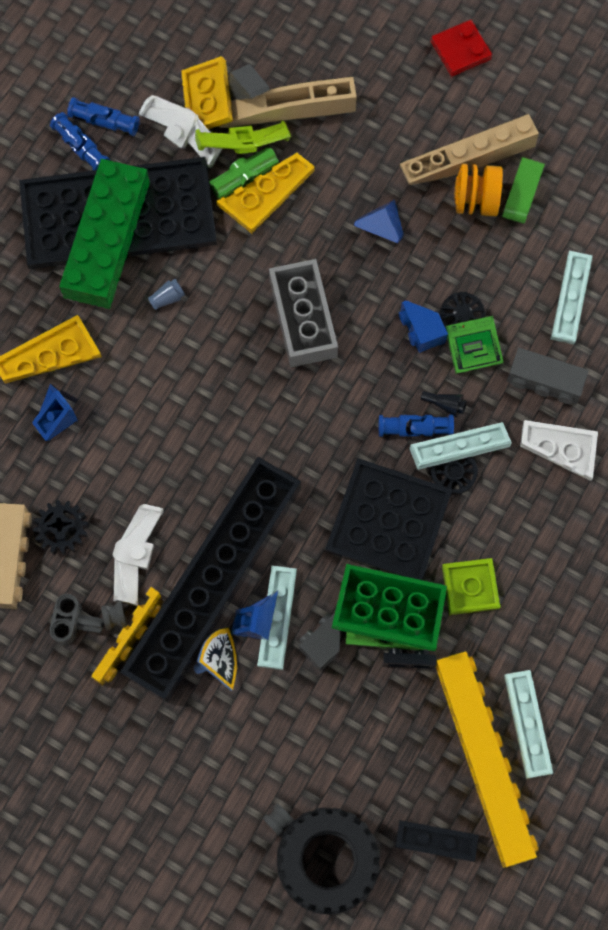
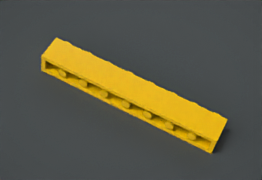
M466 651L436 661L435 668L502 867H509L536 858L535 851H538V845L534 835H529L526 826L529 824L525 809H520L517 800L520 798L516 783H511L508 774L511 772L510 763L507 757H502L500 747H503L502 740L498 731L494 732L491 722L494 721L493 714L489 706L485 707L482 698L485 696V691L481 681H476L474 672L477 669L473 657H468Z

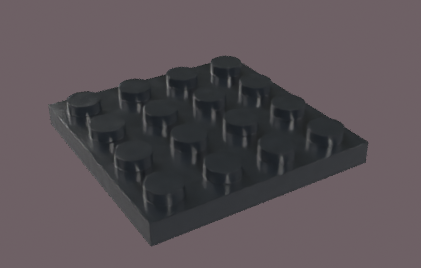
M357 458L325 552L386 573L422 580L452 489Z

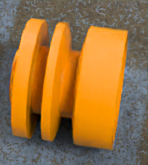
M461 164L454 190L456 214H463L464 206L468 204V215H472L475 204L480 205L481 216L497 217L502 192V167L486 165L483 176H478L477 165L473 164L471 175H468V164Z

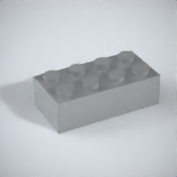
M313 259L269 268V280L290 367L337 358L338 344L317 260Z

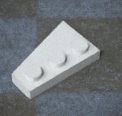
M524 420L520 447L591 481L593 479L598 431Z

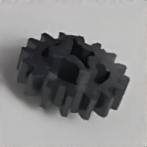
M60 500L56 501L55 507L47 503L48 510L46 512L41 509L39 510L42 517L34 518V522L39 527L33 528V532L40 534L35 538L38 543L43 542L41 547L45 551L50 548L53 555L60 550L64 556L66 555V549L69 548L73 553L76 552L74 547L76 544L84 545L81 537H88V533L83 530L89 527L88 522L83 521L86 518L85 513H79L80 507L78 505L72 508V504L68 500L64 506H62ZM65 513L71 514L76 520L68 519ZM60 524H64L65 526L62 527V531L58 532L57 529L60 528ZM46 535H49V537L54 536L57 543L50 541Z

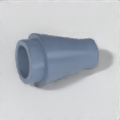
M173 279L172 281L168 280L148 299L156 310L180 301L185 293L177 280Z

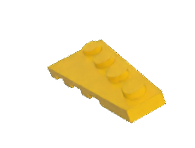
M296 153L272 167V170L265 175L257 176L253 182L245 187L241 186L234 190V193L227 198L219 199L217 206L252 234L314 172L315 166Z
M76 315L1 355L0 376L6 384L101 358L102 356L80 317Z
M150 587L146 593L150 597L146 604L138 605L134 611L132 625L124 627L116 640L118 646L116 648L112 646L92 674L91 677L102 686L105 682L110 683L118 672L116 667L121 661L125 662L133 652L131 647L137 639L139 641L142 639L148 629L147 625L160 611L164 602L160 593L154 588Z

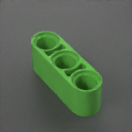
M522 157L502 215L503 218L525 224L545 165L544 163Z

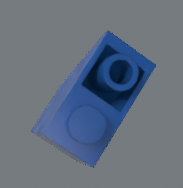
M407 300L402 302L399 318L403 326L407 325L410 343L412 346L417 347L419 353L446 343L448 333L439 313Z

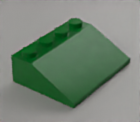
M346 564L332 629L436 652L447 586Z

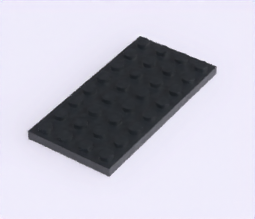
M205 157L134 165L135 167L147 169L150 183L127 257L217 245ZM97 170L19 180L26 259L29 269L67 264Z

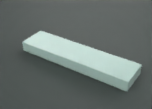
M574 251L568 252L550 340L573 345L576 342L592 255Z
M503 422L411 444L410 451L419 470L508 448L512 442Z
M271 566L267 596L278 591L269 639H261L258 667L283 670L297 572L295 568Z
M531 670L505 674L504 678L526 779L553 774Z

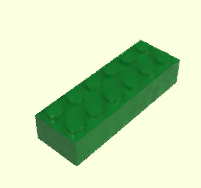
M105 159L100 160L59 285L63 298L110 309L150 182L147 169Z

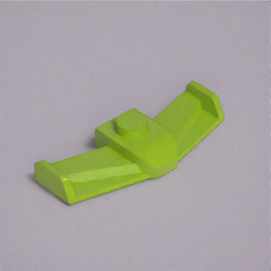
M284 120L280 124L253 131L252 126L229 128V134L200 132V129L195 130V141L199 151H203L205 147L234 149L238 154L257 152V148L283 139L286 142L291 138Z

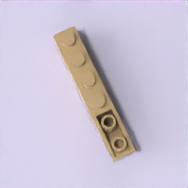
M347 77L289 85L271 89L252 99L232 100L233 121L220 125L219 128L356 112L357 96L354 78Z
M528 114L402 162L400 167L409 185L457 175L462 163L468 164V171H471L473 164L480 168L534 148L539 133Z

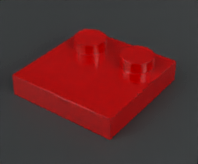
M471 19L431 36L430 42L451 77L492 59L491 51Z

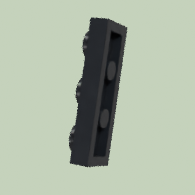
M399 820L395 848L475 862L479 835Z

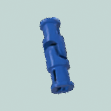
M75 97L71 98L67 110V115L70 118H81L89 124L98 125L113 131L118 129L128 132L131 136L136 135L140 123L139 116L132 117L121 114L120 110L104 107L93 102L90 104L78 101V98Z
M61 112L53 117L50 128L62 136V140L70 145L82 161H87L90 164L92 171L98 169L101 159L110 161L107 156H103L98 151L97 145L87 135L83 134L77 125H73L68 120L66 113Z
M379 415V437H383L384 434H399L400 437L420 436L422 434L426 437H432L433 434L452 435L454 434V416L399 415V417H384ZM409 420L411 432L406 430V424Z

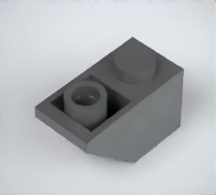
M330 612L318 622L321 625L314 632L309 630L300 638L302 643L299 645V650L319 672L339 655L340 630L332 629L335 613L333 615Z

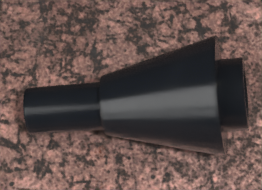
M423 391L421 394L422 401L433 403L456 418L459 414L463 415L465 412L467 400H464V394L437 395Z

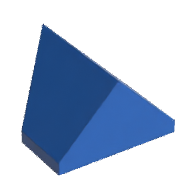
M395 200L361 216L354 223L355 227L396 243L404 235Z
M51 384L39 414L32 422L45 441H49L78 421L71 406Z
M278 591L249 607L237 609L231 635L268 640Z

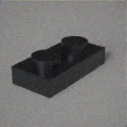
M389 649V653L383 654L382 667L434 669L436 666V655H430V651L415 650L414 654H404L402 649Z

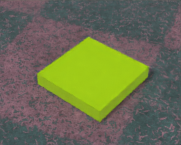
M492 558L442 564L444 585L447 586L446 598L449 615L501 608Z

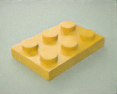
M222 56L181 71L185 108H189L196 113L207 129L233 121L226 60Z

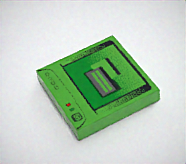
M493 316L445 326L448 333L447 340L455 374L504 363Z

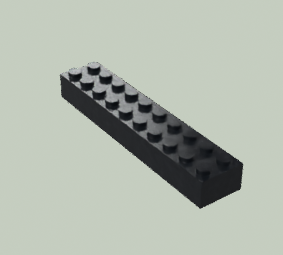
M256 458L120 673L126 679L168 704L199 654L204 641L216 627L300 492V480L262 458Z

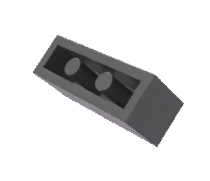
M518 347L506 382L519 389L527 388L534 390L540 396L558 398L564 404H577L589 370Z

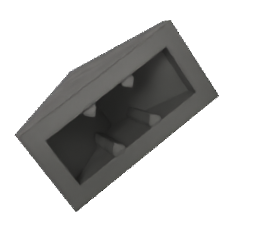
M250 64L230 72L229 91L231 100L252 99L270 90L266 82Z

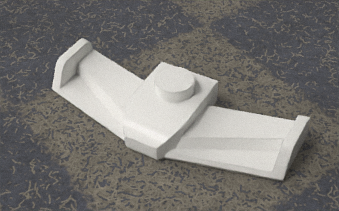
M154 95L146 99L139 115L168 126L164 133L165 137L180 148H186L189 142L200 157L206 158V166L208 168L213 167L222 148L205 147L203 151L198 150L195 141V130L200 129V132L210 133L200 121L198 115L189 108L181 107Z
M147 504L140 505L121 540L116 542L113 551L115 602L122 601L124 604L138 607L139 568L145 570L149 568L154 544L147 543V540L161 515H163V508Z

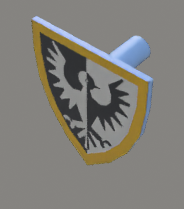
M229 628L219 629L210 634L204 641L199 653L198 663L194 665V671L197 674L208 671L229 690H233L237 672L235 645Z

